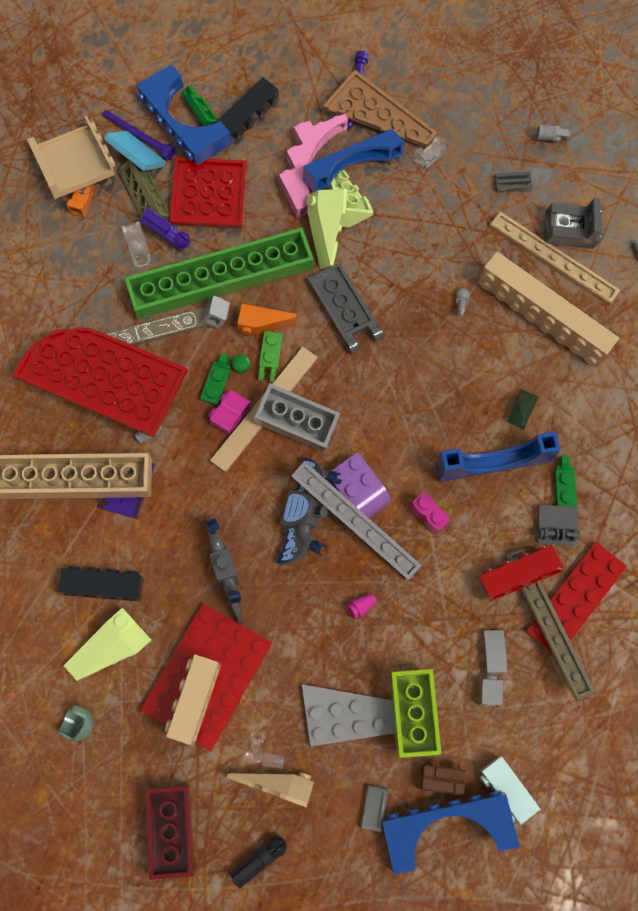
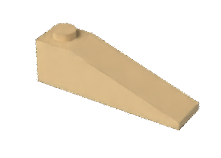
M299 772L298 776L294 774L228 773L227 775L229 779L258 788L266 793L277 795L279 798L307 807L314 781L310 780L311 776Z

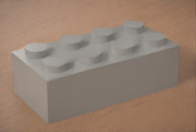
M269 383L253 423L324 452L340 413Z

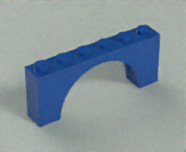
M172 64L136 85L139 100L142 103L145 102L148 111L151 114H155L158 123L161 126H165L167 134L175 138L177 146L180 149L183 148L187 158L190 161L193 160L196 165L232 144L231 134L221 121L209 126L192 127L176 121L169 114L168 107L172 97L184 87L180 73Z
M550 432L538 434L533 439L518 446L491 453L465 454L461 452V448L441 451L435 466L439 482L550 463L560 452L561 448L557 433Z
M501 790L490 792V797L486 798L476 795L468 797V802L461 803L460 799L449 801L448 806L441 808L439 804L427 806L428 810L420 812L418 808L407 811L405 816L399 817V813L387 815V820H384L382 823L394 875L416 869L415 850L420 835L431 823L444 817L462 816L478 822L491 834L499 852L519 848L520 845L507 794H502Z

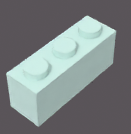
M498 756L479 771L482 775L480 779L487 788L490 786L493 792L501 790L502 794H507L513 822L521 825L540 810L502 756Z

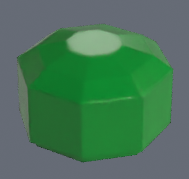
M241 354L234 357L232 361L234 372L239 374L248 372L250 361L247 356Z

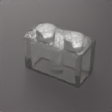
M140 222L122 226L134 267L137 268L151 264V255Z

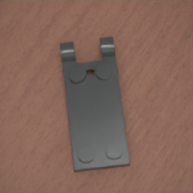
M340 262L308 278V283L343 339L346 349L350 354L360 350L353 335L365 329H368L374 342L384 338L381 328L376 323Z

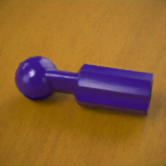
M147 208L139 219L141 224L172 243L176 249L185 250L190 245V237L186 233L172 226L171 223L151 209Z

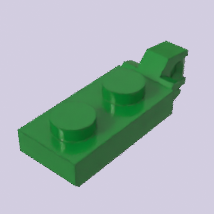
M187 85L182 94L184 99L190 104L191 109L199 117L200 123L204 126L215 124L218 119L205 99L197 94L193 86Z
M222 353L219 362L214 361L200 401L219 406L230 375L231 366L228 365V354Z
M561 455L559 465H556V470L554 471L556 506L577 507L574 466H570L569 455Z

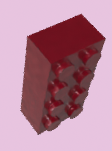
M190 786L145 790L149 880L193 876L195 874Z

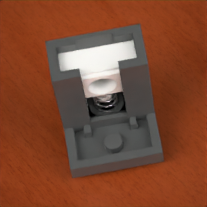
M593 198L587 206L552 202L545 211L546 243L594 249L603 237L604 225L601 216L603 212L601 199Z

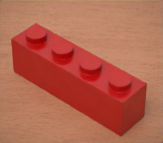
M545 545L539 547L535 553L530 555L525 553L519 556L516 561H506L497 569L483 571L482 575L479 576V581L489 602H492L562 572L563 564L553 545L549 547Z

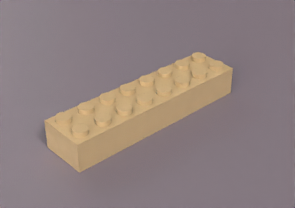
M498 251L484 267L478 281L484 290L490 291L498 300L510 305L512 310L524 315L526 320L538 325L543 332L552 335L558 343L566 345L572 353L580 355L589 365L597 368L619 340L618 336Z
M149 453L0 455V499L151 497L152 459Z

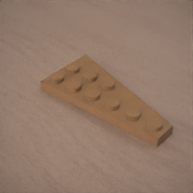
M356 70L351 73L322 108L339 116L345 114L350 120L382 132L393 129L403 140L425 148L438 133Z

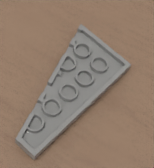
M302 684L310 746L395 734L392 700Z

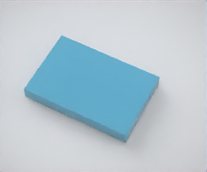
M128 131L107 133L104 139L143 171L161 168L166 164L165 160Z

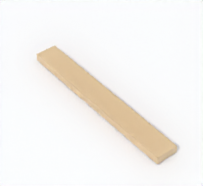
M499 212L489 226L491 229L607 305H610L619 293V288L553 245L546 243L545 240L502 212Z
M302 347L274 381L273 385L292 392L318 360V357ZM264 395L210 460L212 464L226 473L263 428L253 423Z

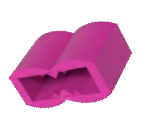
M232 390L228 394H223L220 399L221 404L218 408H213L209 414L210 424L228 436L234 431L239 421L250 408V401Z
M422 493L412 502L410 507L413 514L424 521L425 527L431 533L437 535L449 523L447 514L442 509L436 507L434 500L428 494Z

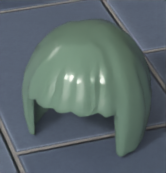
M74 705L67 712L63 724L57 732L62 737L71 741L84 740L93 731V717L87 709Z

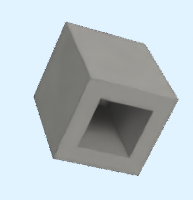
M213 295L205 306L202 322L219 329L226 321L230 302Z
M485 676V679L479 681V705L502 706L503 681L497 680L496 676Z

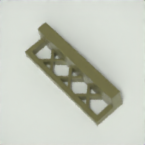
M128 159L118 171L140 215L142 216L145 210L149 208L169 221L170 211L150 171L141 170ZM129 167L131 169L130 178H128L125 172ZM135 181L138 183L137 192L134 190ZM142 195L146 199L145 207L141 204Z

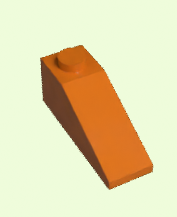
M242 304L237 323L238 331L245 335H251L296 325L297 314Z

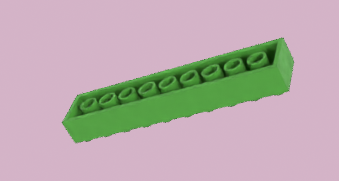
M303 228L128 276L125 277V281L137 319L211 299L213 295L218 297L312 270L314 259Z

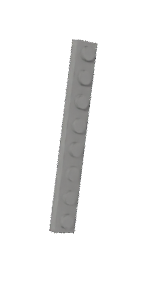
M303 461L292 473L291 476L408 580L422 566L307 462Z

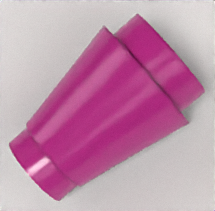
M369 593L349 601L346 609L353 619H360L377 601L373 594Z

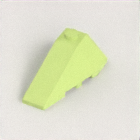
M344 169L336 175L330 186L325 188V190H347L345 214L341 215L339 225H342V227H352L371 217L373 210L369 200L365 196L362 197L358 192V186H353L349 181L350 176Z
M345 189L317 190L308 195L307 213L319 267L322 270L334 265L338 247L336 238L338 232L342 229V225L339 224L341 215L345 214L347 190Z
M121 608L72 656L64 667L78 681L125 658L136 655L152 640L133 618Z

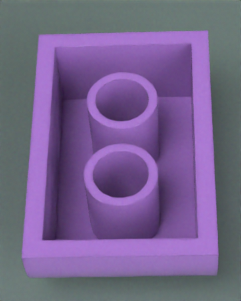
M358 452L332 470L341 473L337 478L342 479V482L340 484L330 482V484L369 519L391 504V498L387 490Z

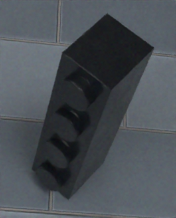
M262 77L215 123L222 122L230 132L233 144L236 140H240L243 134L248 129H251L259 118L264 117L271 106L277 104L279 89Z
M68 566V569L61 568L58 593L61 595L141 602L144 578L142 575H139V572L127 571V574L119 573V570L108 569L107 572H99L100 569L91 567L87 570H80V567Z

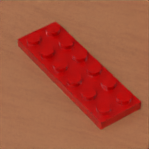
M595 542L550 599L570 641L627 567V565L598 542ZM534 619L525 632L552 654L536 619Z

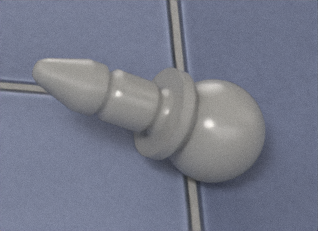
M460 288L456 292V303L458 304L460 316L464 314L466 305L469 303L470 292L466 288Z

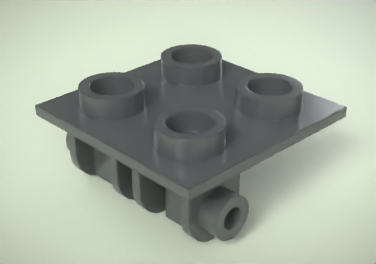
M539 505L538 543L577 546V539H580V532L577 531L578 507Z

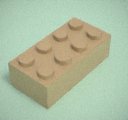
M194 655L193 659H189L186 667L188 671L187 678L182 679L179 691L182 692L180 699L175 700L172 711L175 712L173 719L168 720L165 728L167 738L194 746L221 667L219 662L198 655Z

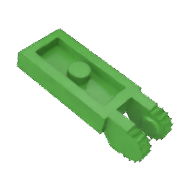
M264 331L259 363V381H263L265 369H271L269 379L270 382L274 383L276 370H278L283 333Z

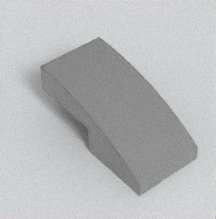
M483 631L486 673L507 674L504 631Z

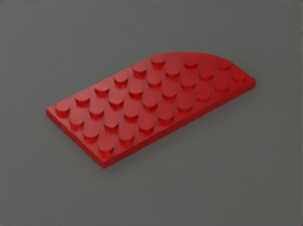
M76 327V329L53 331L39 342L36 341L24 354L13 377L155 438L188 370L183 366L100 331Z

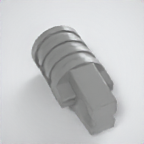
M539 124L536 139L552 142L567 140L570 130L561 129V126Z

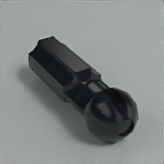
M281 836L271 837L266 844L233 869L229 875L235 885L241 889L278 857L283 856L287 850L286 841Z

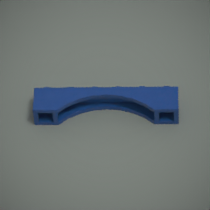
M393 129L304 165L303 181L313 192L325 189L330 186L338 173L351 165L365 161H390L402 156L404 140Z

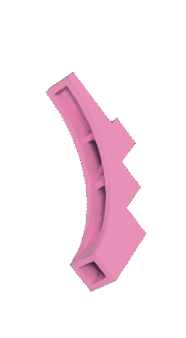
M345 114L334 116L332 119L319 122L315 126L312 125L311 121L305 123L301 122L294 127V138L298 146H293L287 150V162L291 170L287 169L279 174V184L297 218L308 214L307 199L310 192L308 185L303 181V166L313 161L316 153L328 140L347 129L348 118Z

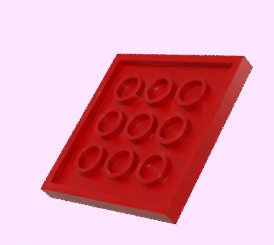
M175 157L170 211L171 225L242 228L246 161L207 159L196 165L193 160L190 161L188 158Z

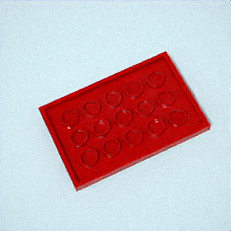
M202 604L140 711L167 725L168 720H172L175 713L172 711L173 704L176 699H180L182 692L179 691L182 679L187 678L188 671L186 667L189 659H193L194 655H198L219 662L221 667L195 742L212 752L269 651L272 642L207 605Z

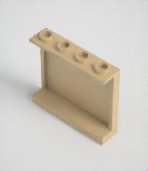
M85 116L86 126L43 143L37 144L34 137L27 139L54 199L115 175L113 169L116 166L112 156L108 157L110 154L106 145H102L103 140L100 133L96 134L98 132L94 122L89 121L87 116Z

